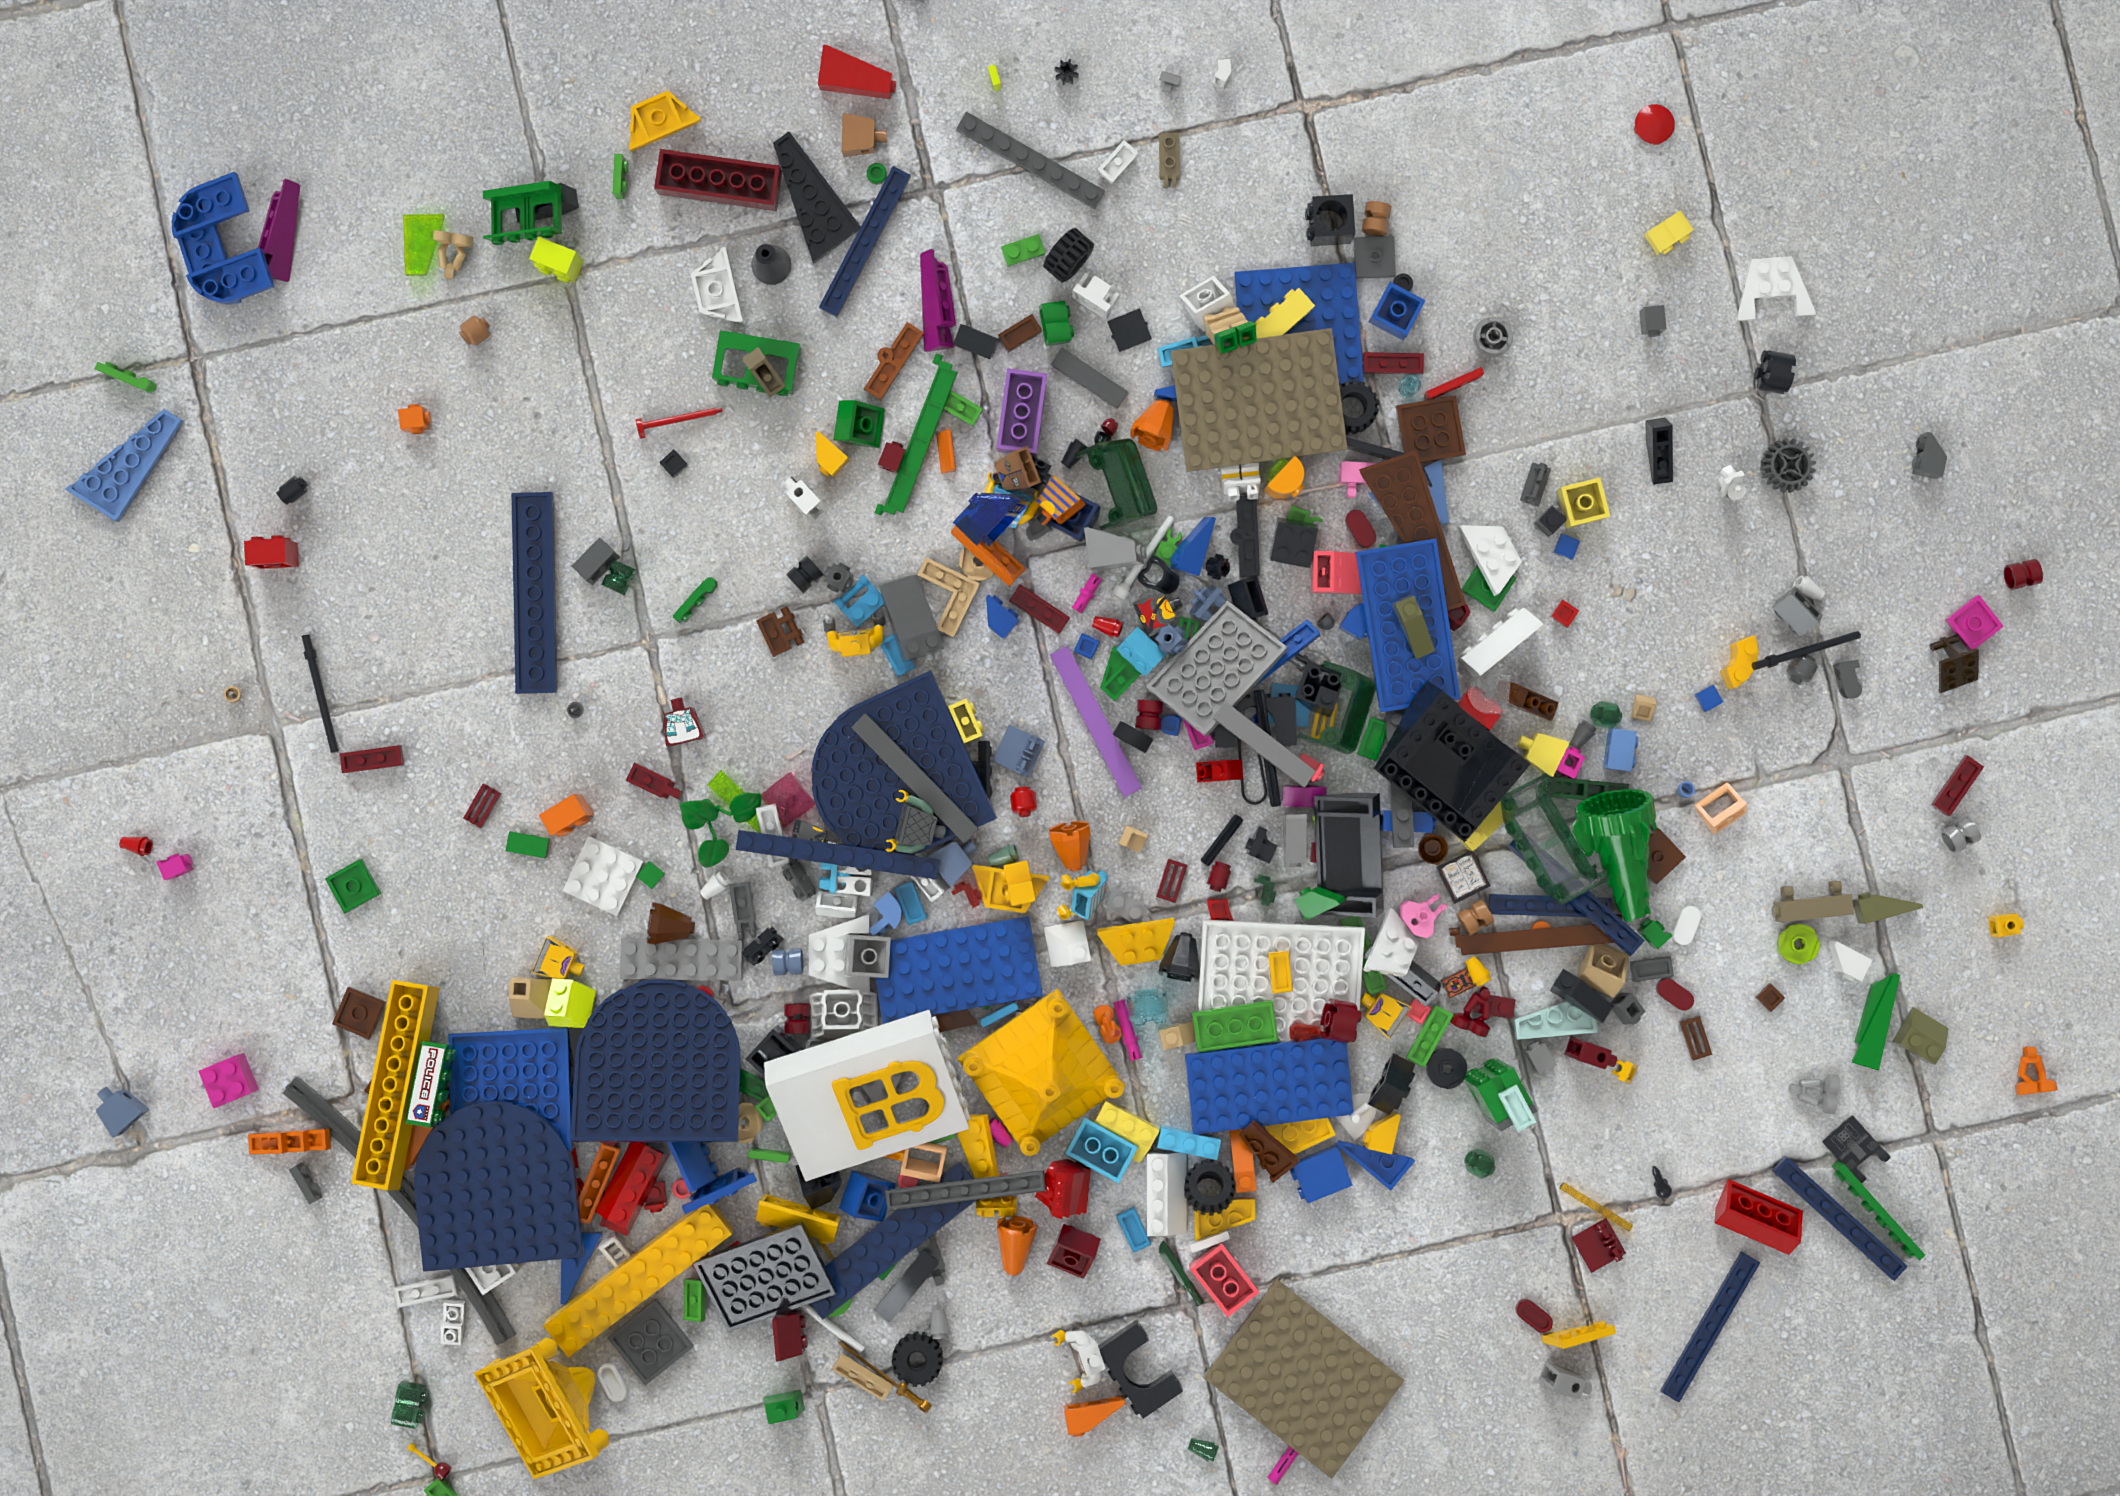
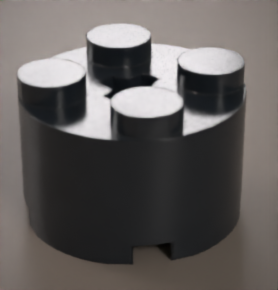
M1763 350L1760 368L1757 367L1754 372V379L1757 380V389L1777 394L1788 392L1795 373L1791 372L1792 366H1796L1795 355Z

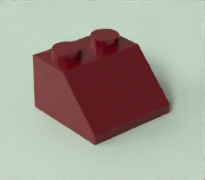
M1063 1224L1048 1258L1047 1265L1084 1279L1095 1259L1101 1238L1078 1230L1073 1226Z
M801 1309L790 1310L774 1316L772 1325L776 1362L803 1355L805 1348L808 1347L807 1335H803V1328H806L805 1315H802Z

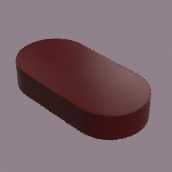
M1360 510L1350 511L1346 515L1345 523L1354 539L1361 547L1372 546L1377 536L1365 514Z
M1663 978L1658 981L1656 992L1660 997L1679 1010L1686 1011L1692 1008L1694 997L1688 990L1669 978Z
M1522 1299L1516 1304L1515 1310L1517 1315L1536 1331L1546 1333L1551 1330L1553 1326L1551 1316L1529 1299Z

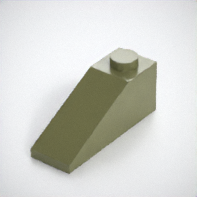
M1409 595L1392 603L1391 605L1415 658L1418 659L1434 652L1435 649L1415 596Z
M1870 892L1858 894V898L1853 899L1857 921L1861 924L1871 923L1923 908V904L1880 895H1870Z

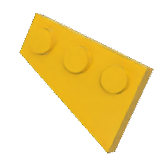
M1233 1198L1232 1203L1229 1204L1226 1210L1223 1209L1220 1214L1215 1212L1213 1216H1209V1213L1202 1215L1199 1210L1197 1212L1194 1211L1195 1241L1220 1233V1231L1256 1220L1255 1198Z
M1597 1321L1593 1323L1594 1325L1542 1334L1541 1337L1543 1343L1565 1349L1616 1334L1614 1325L1607 1324L1606 1321Z

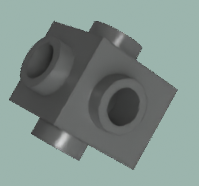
M833 563L832 567L828 566L823 575L825 577L824 581L828 584L827 588L836 593L839 590L845 592L846 589L849 590L854 581L852 578L853 574L849 572L850 567L839 563V565ZM836 573L841 574L840 580L834 579Z

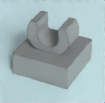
M1161 71L1159 80L1165 81L1162 91L1171 93L1173 84H1180L1181 76Z

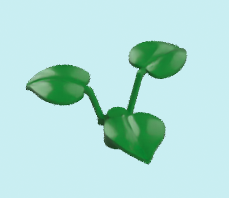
M746 792L735 796L729 806L731 811H727L719 805L715 806L710 799L687 801L679 804L682 822L686 828L695 830L707 823L712 834L713 841L706 840L702 842L698 849V859L704 868L720 863L729 852L728 843L724 839L717 840L711 821H715L718 818L719 811L728 816L733 815L737 823L752 819L756 815L755 808L761 806L762 795L760 793Z

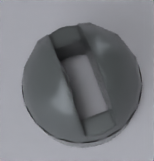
M1327 612L1318 620L1317 625L1321 629L1330 630L1334 626V619Z
M577 701L571 702L567 707V713L572 718H579L584 712L583 705ZM580 706L581 709L574 712L571 711V709Z

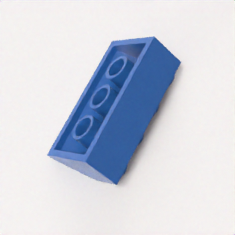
M667 1142L690 1193L718 1177L717 1173L719 1170L716 1163L712 1162L709 1157L710 1149L707 1143Z

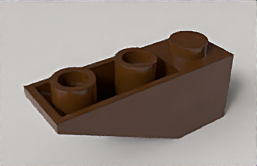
M1499 680L1493 697L1494 700L1549 721L1553 720L1559 703L1516 683Z

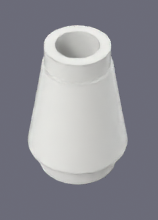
M1799 576L1793 584V587L1795 586L1805 597L1820 601L1824 597L1825 591L1808 576Z
M721 871L714 873L700 890V893L708 900L727 889L730 880Z

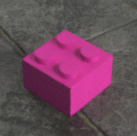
M245 1053L235 1055L198 1071L213 1109L259 1090Z

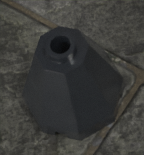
M1181 932L1180 935L1174 937L1160 963L1159 975L1163 976L1164 972L1167 973V978L1191 982V979L1194 978L1195 982H1199L1200 968L1196 939L1192 937V934Z

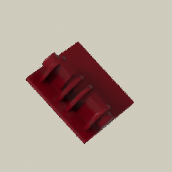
M1607 1218L1571 1237L1591 1273L1614 1260L1616 1262L1623 1259L1622 1256L1626 1254Z

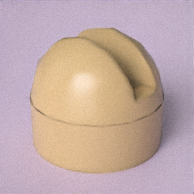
M230 686L225 689L224 698L229 703H236L241 699V692L237 687ZM231 691L233 692V694H234L235 696H237L236 699H233V698L229 695V693H230Z

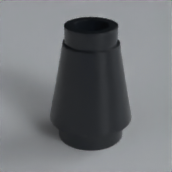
M1075 438L1073 442H1070L1061 463L1071 469L1072 466L1087 454L1086 450L1088 447Z

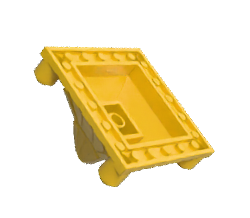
M1058 988L957 1057L963 1066L964 1072L972 1078L1019 1144L1022 1153L1027 1156L1036 1155L1040 1150L1041 1143L1097 1106L1108 1097H1120L1125 1087L1120 1076Z
M545 1337L532 1347L507 1358H497L474 1372L477 1381L533 1479L594 1459L600 1454L599 1452L609 1446V1435L605 1430L595 1429L591 1433L588 1430L590 1428L588 1404L591 1401L596 1383L594 1372L587 1367L567 1368L552 1360L549 1361L557 1355L558 1346L553 1339Z

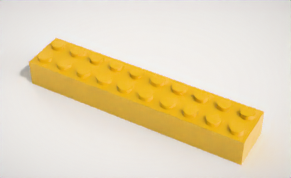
M398 980L391 981L351 1184L387 1191L400 1190L413 1126L412 1124H406V1118L422 1041L430 1040L440 987Z
M706 1204L683 1215L634 1252L629 1258H626L617 1267L613 1268L546 1319L543 1327L569 1358L691 1266L693 1262L699 1260L732 1235L733 1226L715 1204Z

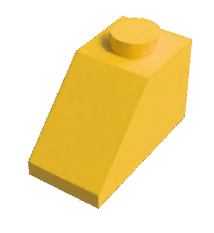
M817 431L815 437L817 463L820 466L818 470L826 477L831 475L834 478L850 460L825 436Z
M1392 1111L1390 1115L1387 1114L1369 1125L1368 1131H1365L1363 1135L1364 1146L1371 1150L1392 1154L1401 1114Z

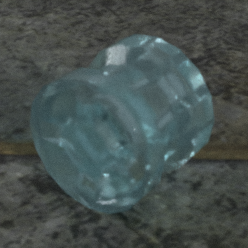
M1415 375L1405 376L1399 383V392L1405 397L1414 396L1421 387L1419 378Z

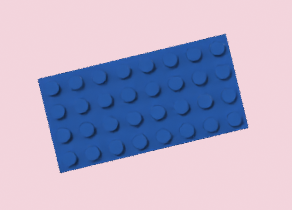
M1436 538L1355 552L1379 711L1387 712L1408 708L1414 696L1427 680L1443 690L1453 700L1461 699ZM1409 595H1413L1416 598L1435 649L1434 652L1418 659L1415 658L1391 605Z
M1029 916L891 940L888 978L875 977L883 1024L926 1010H930L933 1016L1043 996Z
M1316 1037L1185 1054L1193 1134L1243 1129L1253 1120L1261 1126L1346 1116L1353 1113L1347 1043Z

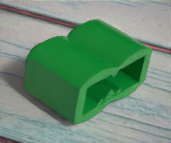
M1065 300L1041 304L1039 306V313L1045 345L1070 343L1072 337H1074V329L1072 325H1069L1068 317L1071 316L1069 305H1066Z

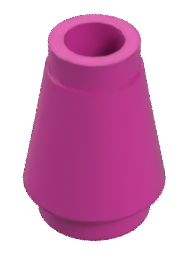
M990 1119L992 1139L1004 1148L1007 1147L1013 1139L1000 1120Z

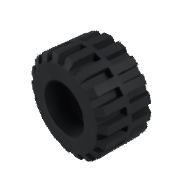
M1072 228L1052 247L1044 260L1043 267L1061 283H1064L1071 279L1084 265L1093 251L1094 243L1077 228Z
M1352 380L1350 383L1348 381L1344 382L1342 385H1339L1341 402L1347 397H1354L1361 401L1364 412L1359 418H1350L1343 413L1345 433L1357 434L1358 432L1365 431L1376 419L1379 411V400H1376V392L1373 393L1371 391L1372 387H1366L1364 382L1357 383V380Z
M1211 1159L1208 1163H1206V1160H1202L1201 1164H1194L1193 1169L1190 1168L1188 1175H1186L1184 1183L1185 1199L1188 1200L1189 1206H1193L1194 1211L1197 1212L1199 1210L1202 1215L1209 1213V1216H1213L1215 1212L1220 1214L1233 1201L1236 1186L1234 1175L1229 1172L1227 1166L1223 1167V1163L1220 1161L1216 1164ZM1203 1179H1214L1221 1185V1193L1214 1197H1207L1198 1190V1183Z

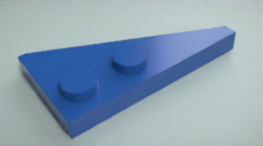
M1340 1140L1336 1142V1145L1390 1191L1415 1162L1411 1157L1395 1153L1387 1154Z
M582 1232L585 1256L561 1259L560 1304H566L602 1236V1232Z

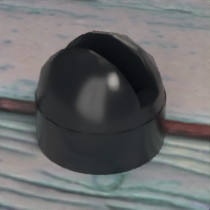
M1097 431L1094 437L1095 445L1101 444V448L1108 446L1111 440V436L1102 431Z

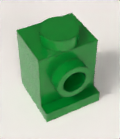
M1649 917L1641 921L1639 924L1641 927L1637 929L1640 935L1654 949H1659L1673 936L1669 932H1664L1665 928L1659 921L1651 920Z

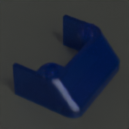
M975 493L968 502L970 504L952 523L976 546L983 541L990 547L1030 502L1023 496L1014 494Z

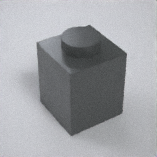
M1664 305L1643 307L1639 311L1642 335L1648 334V337H1657L1667 329Z

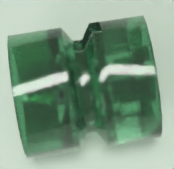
M613 559L608 568L610 574L605 575L601 585L625 596L630 586L628 581L633 580L637 570Z

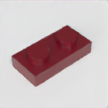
M1490 994L1489 998L1492 1000L1490 1015L1513 1019L1516 999ZM1478 1003L1471 1012L1482 1014V1004Z

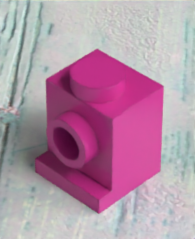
M1574 747L1567 748L1556 772L1567 778L1575 779L1585 756L1580 755L1581 751ZM1567 758L1572 761L1570 766H1567L1565 763Z
M177 853L167 857V860L156 862L164 880H172L194 870L192 867L193 861L189 854L179 855Z

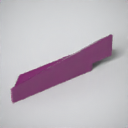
M286 178L283 180L281 192L275 191L272 195L258 248L263 249L272 279L289 282L300 184Z

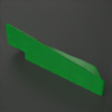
M1890 973L1889 976L1870 985L1854 1041L1859 1046L1851 1063L1874 1070L1880 1069L1900 979L1899 974Z

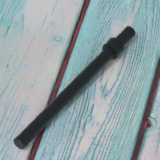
M1855 631L1779 655L1772 654L1766 656L1763 660L1753 662L1752 668L1753 670L1764 667L1771 668L1787 660L1860 639L1861 634L1859 631Z
M310 634L303 635L301 637L305 649L303 652L304 657L308 661L330 752L335 753L339 750L316 662V650L313 649Z

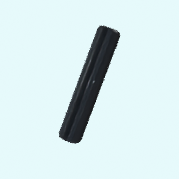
M1235 814L1201 858L1200 861L1206 866L1211 865L1242 824L1243 819Z

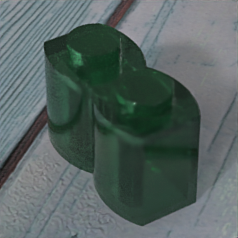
M401 1381L398 1384L391 1417L392 1425L415 1429L419 1424H422L425 1414L422 1411V1405L426 1404L428 1399L426 1385L408 1381Z

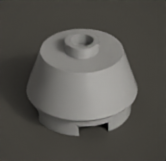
M1485 318L1476 325L1473 331L1474 345L1485 356H1501L1512 345V330L1508 323L1501 318Z

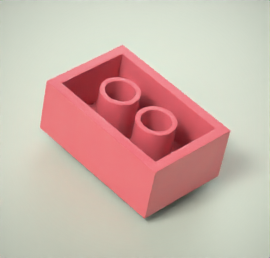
M1223 1242L1211 1246L1189 1264L1192 1273L1227 1318L1260 1293L1258 1287Z

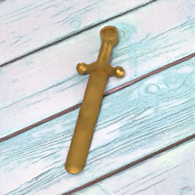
M838 1342L842 1348L898 1388L896 1390L898 1396H905L915 1403L922 1412L928 1413L932 1405L927 1400L915 1395V1393L913 1394L907 1388L905 1382H901L900 1385L845 1344Z

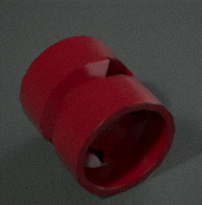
M2037 559L2022 561V564L2019 562L2009 564L2004 567L2005 583L2010 590L2041 584L2043 581L2042 567Z
M1138 699L1137 711L1140 714L1136 716L1135 728L1161 730L1162 719L1159 715L1163 712V702Z
M810 1003L784 1004V1016L787 1017V1020L784 1022V1033H810L811 1021L807 1019L810 1016ZM794 1014H801V1018L794 1019Z

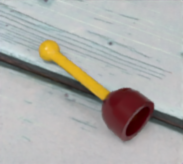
M411 1443L408 1445V1451L415 1452L434 1467L436 1478L440 1481L446 1478L452 1469L447 1463L436 1464L420 1452L415 1444Z

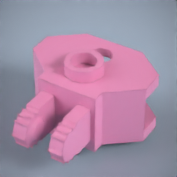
M1438 893L1420 903L1405 900L1400 904L1399 917L1412 934L1428 938L1434 933V920L1437 919L1436 916L1448 907L1444 903L1433 911L1429 908V905L1436 902L1440 897ZM1415 918V924L1412 925L1411 920Z

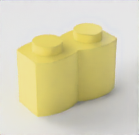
M1680 210L1648 231L1644 237L1657 255L1661 253L1666 255L1674 249L1673 245L1680 242L1682 244L1690 239V233L1694 229Z

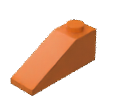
M1242 1129L1229 1130L1236 1193L1256 1191L1253 1154L1239 1135Z
M1124 1396L1064 1406L1068 1435L1073 1434L1074 1437L1084 1435L1085 1432H1089L1125 1405Z

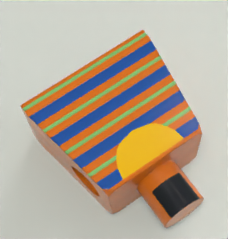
M1053 475L1036 501L1043 509L1036 519L1043 526L1051 518L1062 524L1086 504L1059 478Z

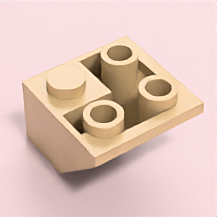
M518 976L510 978L509 1002L512 1017L546 1019L544 1014L552 979Z

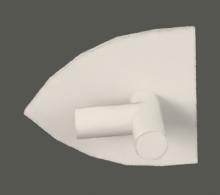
M1370 1093L1353 1094V1113L1336 1117L1354 1140L1368 1129L1375 1118L1377 1109L1368 1105Z

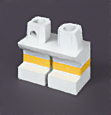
M1259 462L1240 465V474L1239 465L1220 468L1224 495L1227 494L1230 502L1239 500V493L1247 492V499L1258 498L1261 482Z

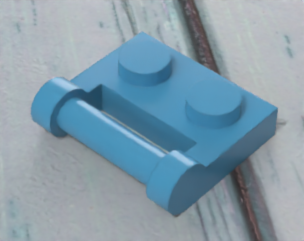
M864 575L860 576V580L840 598L837 597L833 601L857 628L884 605L882 595ZM866 586L869 590L848 609L844 604Z

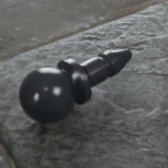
M1652 1166L1656 1195L1661 1199H1667L1672 1194V1188L1668 1184L1667 1179L1662 1177L1660 1170L1656 1166Z

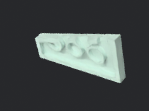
M1567 1001L1513 1020L1516 1040L1598 1033L1596 1019Z

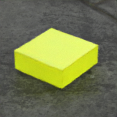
M996 65L988 66V74L993 90H1001V81Z

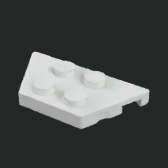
M722 247L720 252L706 260L703 266L698 267L691 273L699 312L702 315L742 324L744 321L727 248Z
M1460 526L1458 530L1494 596L1498 595L1522 563L1504 527Z
M1392 908L1385 915L1363 970L1365 972H1370L1371 970L1380 971V974H1393L1394 976L1403 977L1409 970L1419 942Z

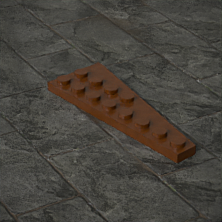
M1417 450L1359 469L1360 474L1404 544L1436 538L1447 611L1466 605Z

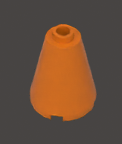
M1013 1216L1010 1220L1002 1217L997 1221L1002 1266L1008 1275L1016 1276L1024 1269L1038 1226L1037 1223L1034 1225V1220L1030 1218Z

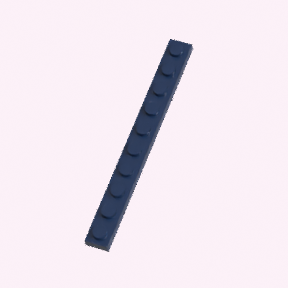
M738 830L735 849L937 879L940 859L744 830Z

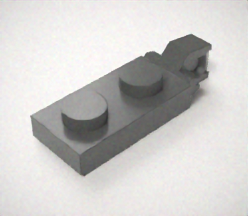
M933 1234L916 1248L918 1254L925 1249L939 1261L937 1267L928 1277L933 1276L937 1287L944 1284L945 1281L942 1273L946 1271L941 1252Z

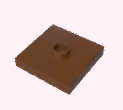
M1659 828L1650 834L1648 858L1650 869L1647 870L1648 877L1657 885L1686 858Z
M349 986L346 989L332 1025L370 1040L387 1002Z

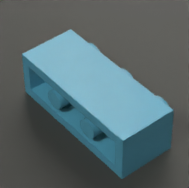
M1160 1125L1156 1143L1157 1148L1217 1160L1221 1143L1219 1136L1209 1134L1196 1135L1193 1134V1131Z

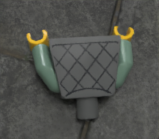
M899 790V792L904 793V799L896 798L898 802L903 803L895 839L886 840V842H891L893 847L885 848V850L888 852L897 850L898 852L914 853L924 849L926 845H931L933 837L944 838L946 827L936 825L937 817L933 815V809L924 800L913 795L909 796L907 791Z

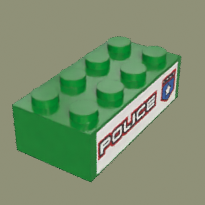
M422 1041L406 1124L435 1127L442 1123L444 1118L442 1106L443 1102H446L448 1098L446 1086L447 1082H450L452 1078L450 1066L451 1062H454L456 1058L455 1045Z

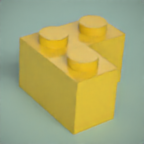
M1028 861L1003 865L1004 870L1000 871L1003 882L1007 881L1008 889L1004 891L1007 903L1011 902V905L1015 906L1036 901Z

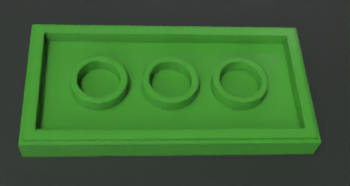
M1272 1000L1192 1012L1198 1053L1278 1041Z

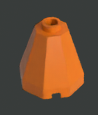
M1164 399L1154 401L1133 423L1130 437L1134 439L1136 436L1141 446L1154 451H1160L1161 448H1164V451H1168L1171 444L1174 412L1171 403Z
M1072 821L1071 825L1066 826V823H1060L1049 828L1050 840L1064 867L1070 869V871H1079L1086 865L1091 834L1089 822Z

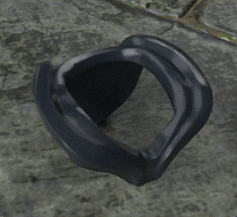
M1151 556L1147 562V567L1142 569L1137 576L1138 581L1143 586L1164 594L1173 593L1179 586L1178 575L1171 571L1165 561L1158 556ZM1152 563L1160 566L1163 570V577L1158 583H1153L1144 576L1150 570Z

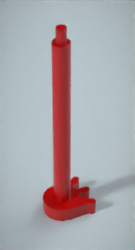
M711 408L643 423L641 418L635 419L639 437L642 439L646 438L644 429L717 415V413L723 411L722 408Z

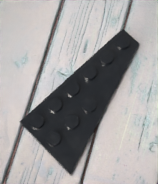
M788 131L773 142L814 264L859 231L861 226Z

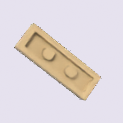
M842 1353L831 1369L884 1401L893 1387L886 1379L879 1377L868 1368L861 1366L853 1361L852 1358Z

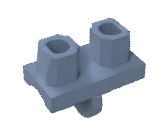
M1211 585L1209 589L1203 586L1200 591L1193 589L1192 594L1195 597L1191 603L1194 604V607L1189 613L1207 622L1214 615L1208 609L1213 603L1216 607L1220 608L1226 602V599L1221 594L1222 590L1214 585Z

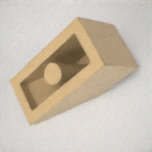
M1193 1020L1158 1028L1163 1050L1184 1046L1196 1041Z

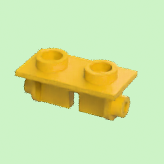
M1017 1196L978 1199L976 1201V1216L981 1218L995 1217V1210H999V1217H1013V1215H1017Z

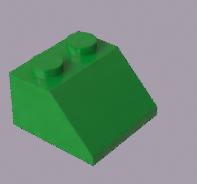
M856 400L839 401L833 440L849 445L879 448L885 409Z

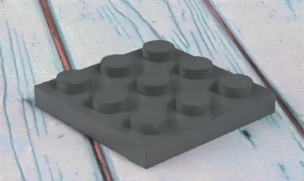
M657 1298L607 1338L645 1386L694 1346Z

